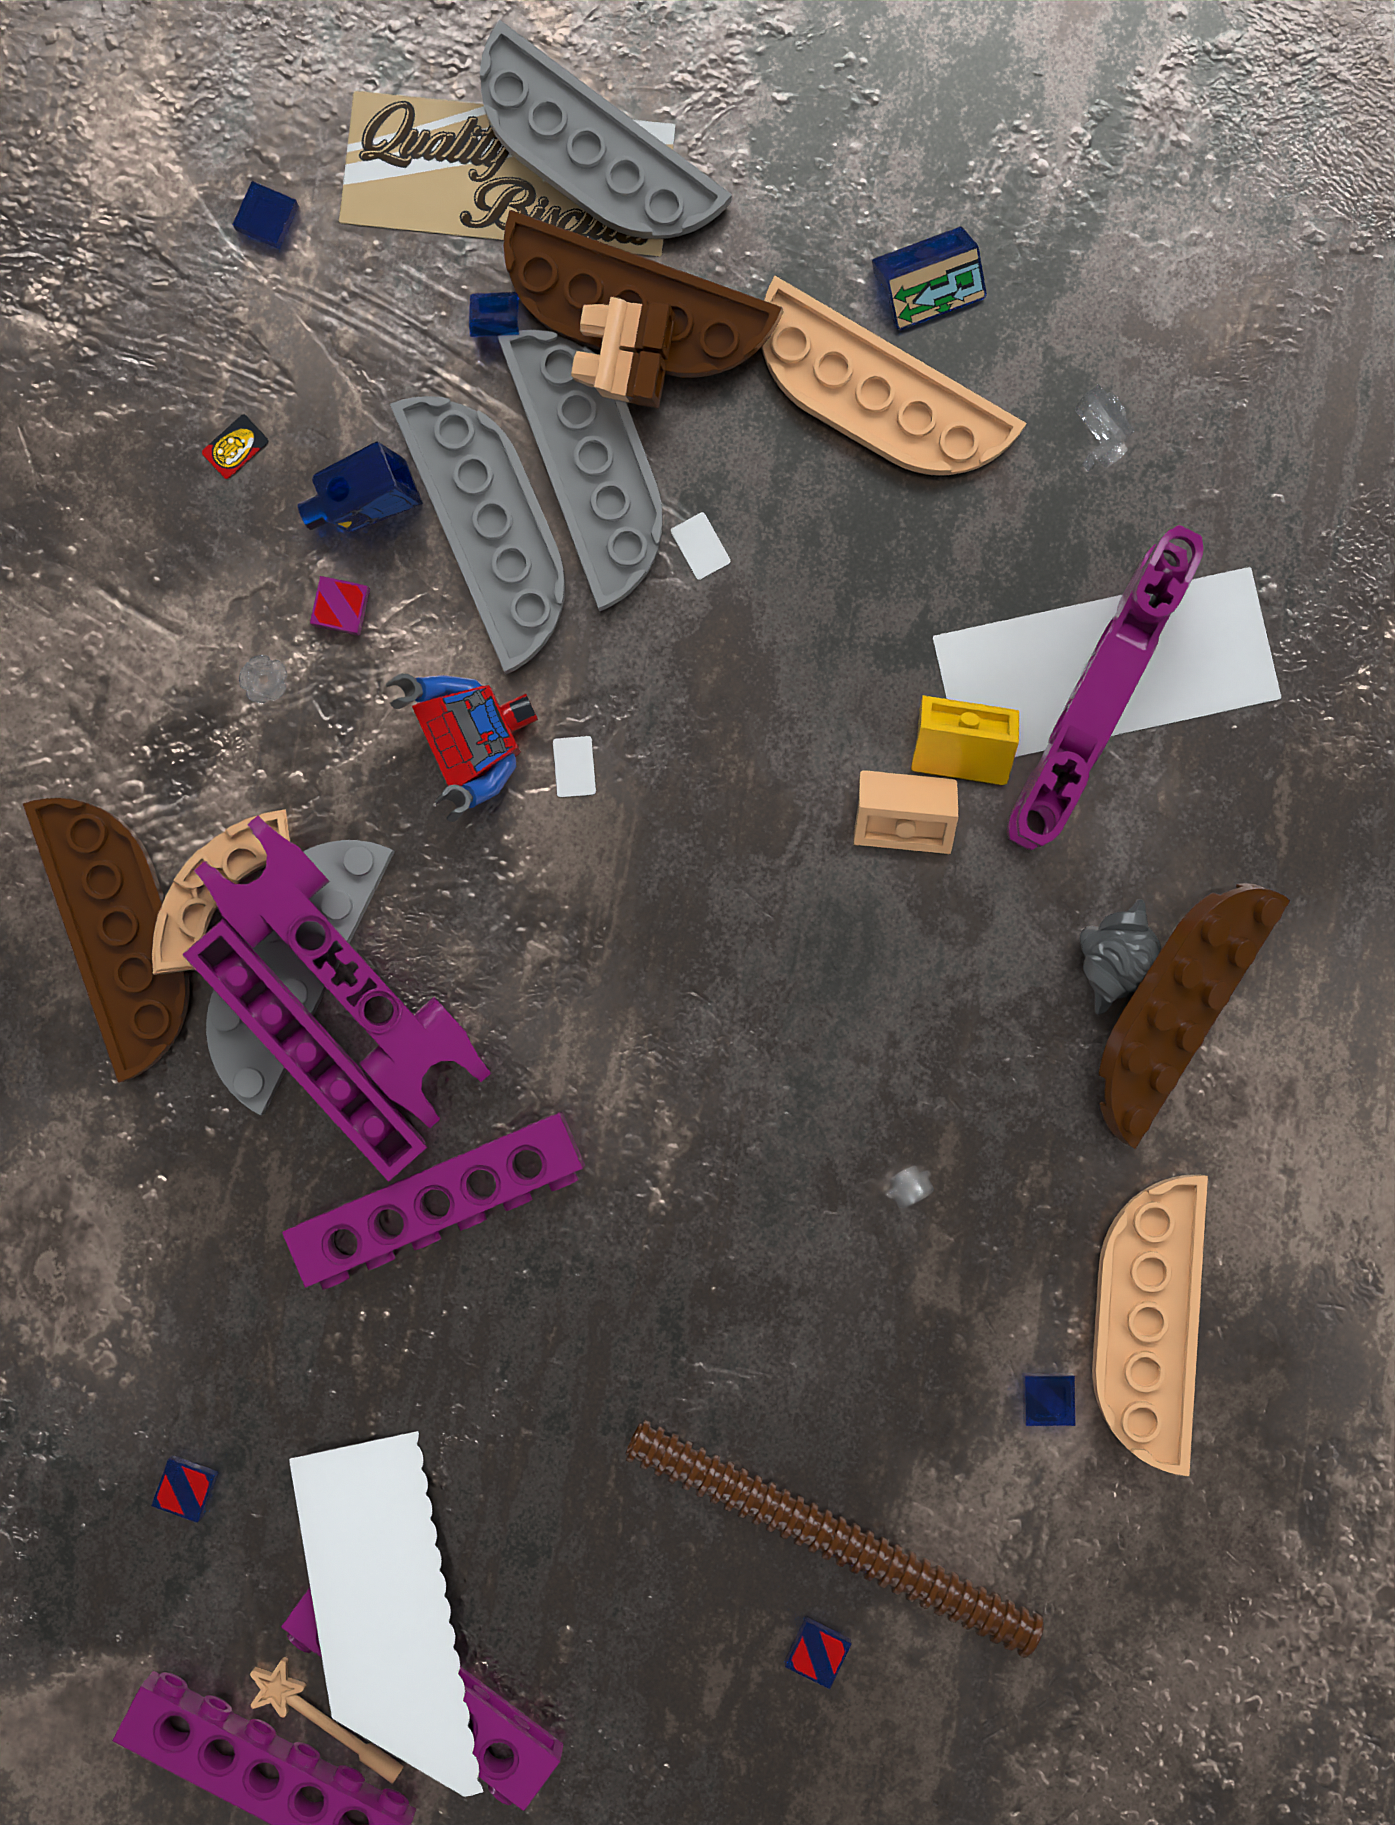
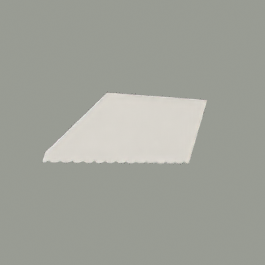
M416 1431L289 1459L332 1719L464 1797L482 1793L483 1788L477 1781L479 1764L472 1753L474 1737L468 1728L469 1710L463 1701L465 1687L462 1678L458 1675L460 1659L458 1653L453 1648L455 1632L449 1623L451 1610L448 1600L444 1597L446 1581L439 1570L442 1561L440 1551L435 1546L437 1531L434 1523L430 1520L432 1504L429 1497L426 1496L428 1482L425 1473L421 1470L423 1454L420 1447L417 1446L419 1432Z

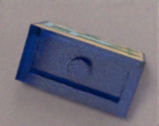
M962 226L871 259L875 277L888 294L893 323L899 330L983 300L987 296L979 246Z

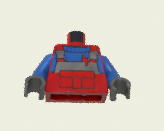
M401 673L388 681L386 687L392 685L399 686L405 697L397 698L390 703L394 709L404 708L414 700L420 702L412 705V708L448 785L436 798L435 803L439 804L442 800H450L457 808L446 819L454 822L468 808H473L498 795L516 768V756L521 753L512 732L538 720L527 694L499 705L490 685L482 686L476 679L447 675L414 678L409 674Z

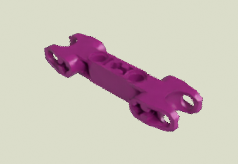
M1178 525L1165 533L1142 557L1119 601L1115 616H1113L1105 628L1049 737L1047 748L1038 765L1030 773L1007 821L1009 841L1031 851L1054 840L1063 830L1087 785L1092 766L1103 752L1157 647L1159 636L1171 613L1179 606L1201 562L1204 549L1201 535ZM1180 539L1188 543L1192 550L1191 561L1188 563L1186 549L1178 547L1169 541ZM1164 553L1174 558L1177 567L1171 566L1166 561ZM1055 770L1060 772L1058 781L1064 784L1060 788L1054 787L1058 776L1055 773H1053V771ZM1030 810L1038 812L1044 819L1045 827L1041 834L1034 833L1027 824V816Z
M257 815L247 825L261 842L267 854L266 868L259 879L249 884H235L223 877L207 861H204L194 870L209 890L221 915L251 947L255 948L273 931L283 939L379 1045L359 1063L361 1067L391 1100L409 1110L431 1128L440 1118L422 1092V1078L429 1067L440 1061H454L466 1068L480 1082L488 1077L491 1072L479 1058L466 1031L435 997H432L415 1014L405 1006L309 900L330 881L298 846L274 831ZM304 922H318L324 928L326 937L320 947L306 949L299 945L296 940V931ZM334 941H337L342 946V949L334 952V955L341 963L346 965L353 961L357 964L353 971L356 980L352 984L345 980L340 981L338 984L333 982L332 978L336 972L327 959L321 967L313 961V959L324 955ZM374 996L386 997L392 1003V1013L383 1022H371L364 1015L363 1010L366 1002Z

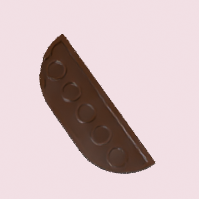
M509 210L504 231V258L513 286L525 307L540 323L554 333L569 340L601 351L603 338L585 336L580 332L584 305H609L610 297L619 298L629 303L649 305L650 302L670 304L676 318L668 360L664 359L667 364L665 374L678 377H704L729 370L755 354L772 335L784 311L781 306Z
M45 798L23 803L118 1083L125 1082L148 1070L166 1054L182 1028L189 1004L190 981L188 971L153 974V936L157 917L165 899L147 850L137 835L123 821L102 808L66 798Z
M1236 884V889L1221 895L1211 893L1202 899L1184 916L1174 929L1112 1029L1100 1064L1099 1076L1105 1078L1106 1102H1100L1101 1112L1107 1126L1121 1142L1136 1149L1171 1091L1176 1087L1178 1080L1194 1054L1202 1045L1204 1038L1219 1014L1229 1002L1231 995L1249 966L1254 962L1257 953L1272 929L1280 920L1282 913L1291 901L1290 899L1260 885Z

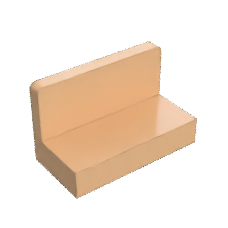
M865 770L860 772L859 800L853 845L951 854L958 821L956 780Z

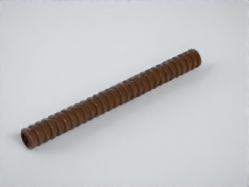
M646 1419L637 1426L625 1452L627 1462L632 1463L635 1459L641 1462L640 1468L646 1470L649 1466L654 1469V1475L660 1477L663 1473L668 1476V1482L674 1484L677 1480L682 1483V1489L688 1491L690 1488L696 1490V1496L700 1498L706 1494L710 1496V1503L715 1505L720 1501L724 1503V1510L729 1512L734 1508L738 1510V1517L743 1519L748 1515L752 1517V1524L759 1525L762 1522L766 1524L767 1531L773 1532L776 1529L780 1531L779 1535L781 1538L787 1539L790 1536L794 1538L793 1542L795 1545L801 1546L804 1543L808 1545L807 1549L809 1552L815 1553L817 1550L822 1552L821 1556L825 1560L833 1557L836 1559L835 1563L837 1566L843 1567L847 1564L850 1566L849 1570L851 1573L858 1574L861 1571L864 1573L863 1577L865 1580L872 1581L875 1578L877 1579L878 1586L886 1588L889 1585L891 1586L892 1593L900 1595L903 1592L905 1593L906 1600L914 1602L917 1599L919 1600L920 1607L928 1609L931 1606L933 1607L934 1614L938 1616L946 1613L948 1621L956 1623L960 1620L962 1628L970 1630L974 1627L976 1635L984 1637L988 1634L992 1643L998 1644L1002 1641L1005 1649L1013 1651L1016 1648L1018 1655L1023 1658H1027L1037 1648L1044 1629L1042 1615L1034 1613L1030 1616L1028 1608L1020 1606L1016 1609L1014 1601L1007 1599L1002 1602L999 1594L993 1592L988 1595L985 1587L980 1585L974 1588L971 1580L966 1578L960 1581L958 1574L955 1572L945 1574L943 1566L936 1565L933 1568L930 1566L929 1559L922 1558L919 1561L916 1559L915 1552L908 1551L905 1554L902 1552V1546L894 1544L891 1547L888 1545V1539L880 1537L877 1540L874 1538V1532L867 1530L863 1533L860 1531V1525L853 1523L849 1526L846 1524V1518L842 1516L834 1519L832 1518V1511L826 1509L820 1512L818 1511V1504L812 1502L808 1506L804 1504V1497L798 1495L794 1499L790 1497L789 1490L783 1489L780 1492L776 1490L775 1483L769 1482L766 1485L762 1483L761 1476L755 1475L752 1478L748 1476L747 1469L741 1468L740 1471L734 1469V1463L731 1461L723 1464L720 1462L719 1455L714 1454L712 1457L706 1455L707 1450L700 1447L697 1451L692 1448L693 1443L686 1440L683 1444L678 1441V1435L673 1433L669 1437L664 1434V1428L659 1426L655 1430L650 1427L651 1422Z

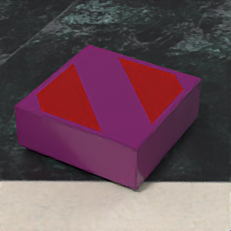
M320 576L310 624L314 627L360 636L370 588L367 585Z

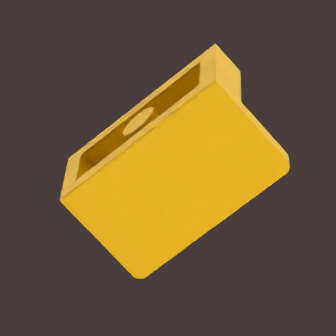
M923 695L919 709L918 736L911 762L912 771L999 785L1007 784L1019 744V710Z

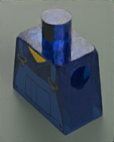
M377 441L315 473L312 476V481L317 495L299 502L297 507L304 524L309 530L330 522L348 532H352L423 504L406 459Z

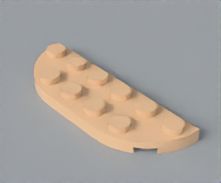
M774 276L770 283L764 301L781 306L784 312L779 324L762 346L770 373L779 388L801 409L902 468L928 475L965 473L999 457L1013 444L1027 423L777 276Z
M1183 1175L1165 1179L1149 1186L1133 1197L1121 1209L1108 1229L1100 1253L1092 1379L1094 1393L1101 1414L1118 1440L1139 1459L1162 1471L1183 1476H1189L1208 1182V1176Z

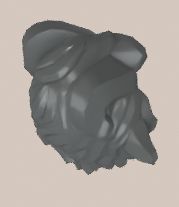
M1143 899L1137 900L1127 912H1116L1105 916L1098 927L1087 926L1080 933V943L1085 955L1083 970L1090 981V985L1095 990V1013L1098 1015L1105 1013L1115 999L1124 997L1128 999L1133 996L1162 950L1157 936L1148 927L1146 906Z

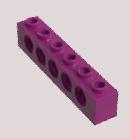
M225 918L182 954L388 1182L427 1148L424 1138Z
M560 1111L283 1231L282 1234L304 1287L306 1288L319 1282L322 1290H325L348 1280L350 1276L347 1270L365 1262L367 1269L372 1270L396 1259L393 1252L394 1249L411 1243L415 1251L442 1239L439 1230L457 1223L460 1231L487 1220L484 1212L487 1209L502 1203L505 1211H509L533 1200L530 1191L548 1184L552 1192L578 1181L576 1171L583 1169L585 1164L565 1116ZM531 1150L539 1155L542 1161V1169L538 1175L527 1177L517 1170L515 1160L520 1151ZM486 1170L494 1176L496 1188L492 1195L480 1196L472 1190L470 1178L474 1171ZM429 1190H440L448 1196L450 1208L447 1214L437 1216L428 1211L425 1205V1197ZM383 1210H395L402 1216L404 1227L401 1234L390 1235L383 1231L380 1226V1215ZM339 1229L349 1230L355 1235L358 1245L354 1254H343L336 1248L334 1237Z
M309 1587L290 1612L281 1628L288 1632L287 1637L295 1647L306 1653L313 1651L322 1658L311 1588ZM460 1666L458 1675L462 1678L465 1687L463 1701L466 1703L469 1716L473 1721V1725L469 1729L474 1737L472 1753L479 1764L478 1777L488 1784L490 1793L497 1800L505 1805H512L514 1803L524 1811L560 1763L563 1743ZM494 1743H504L512 1749L514 1754L507 1759H498L490 1753L488 1747Z
M153 1670L140 1686L112 1740L271 1825H356L346 1816V1812L349 1810L363 1812L369 1820V1823L364 1825H411L416 1812V1808L409 1805L408 1799L401 1793L393 1789L385 1788L380 1790L365 1782L364 1776L354 1768L346 1765L336 1767L321 1759L319 1752L312 1746L302 1742H295L293 1744L277 1736L275 1729L268 1723L259 1719L247 1720L232 1712L231 1706L224 1700L211 1695L203 1697L188 1689L187 1683L182 1678L168 1672L160 1674ZM173 1715L183 1717L188 1722L190 1731L179 1732L175 1730L170 1723L169 1717ZM224 1739L233 1746L235 1754L227 1756L219 1753L214 1746L213 1740ZM263 1762L272 1764L278 1770L279 1777L275 1779L264 1777L260 1773L257 1764ZM306 1786L316 1787L322 1792L324 1800L319 1802L308 1800L303 1795L302 1788Z

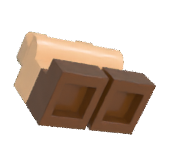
M610 297L609 305H584L580 332L585 336L603 338L600 355L576 351L571 372L572 378L579 383L596 388L602 397L659 409L667 367L664 359L668 360L676 318L670 304L650 302L649 305L629 303L619 298Z

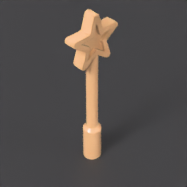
M283 1657L273 1672L258 1667L251 1671L250 1676L261 1689L250 1704L252 1709L271 1703L280 1717L284 1718L289 1712V1706H291L358 1754L359 1760L391 1784L394 1783L404 1766L373 1743H364L297 1695V1693L303 1692L306 1683L288 1677V1658Z

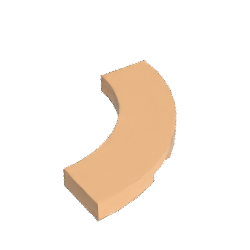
M286 809L259 815L274 831L290 841ZM256 816L230 826L201 849H198L173 880L174 882L159 911L154 930L152 948L154 975L196 970L182 954L207 933L211 919L218 908L209 890L194 870L204 861H207L223 877L235 884H238L253 872L266 867L267 854L261 842L247 825Z

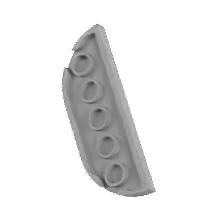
M499 19L486 42L480 65L481 95L484 110L494 134L506 150L519 162L605 226L617 232L638 238L666 239L693 232L714 220L732 202L731 193Z
M520 330L498 335L501 349L600 612L629 595L644 579L655 560L663 526L662 505L655 478L627 403L602 397L596 388L579 383L571 376L576 351L595 354L586 346L583 348L572 341L558 337L557 333L549 331Z
M412 397L391 403L392 411L503 670L507 675L526 664L543 648L559 621L565 598V575L562 559L554 537L513 444L492 419L479 410L475 411L465 405L451 402L449 398Z
M339 840L320 844L303 852L330 881L309 900L350 943L395 851L367 841ZM307 921L297 928L296 940L303 948L316 949L325 941V930L318 922ZM273 931L255 948L252 947V949L314 1016L327 988L283 939ZM334 941L324 955L313 959V961L321 967L327 959L336 972L340 960L334 955V952L342 949V946L337 941ZM214 990L208 1006L206 1020L207 1043L212 1062L228 1090L250 1110L259 1115H264L287 1069Z

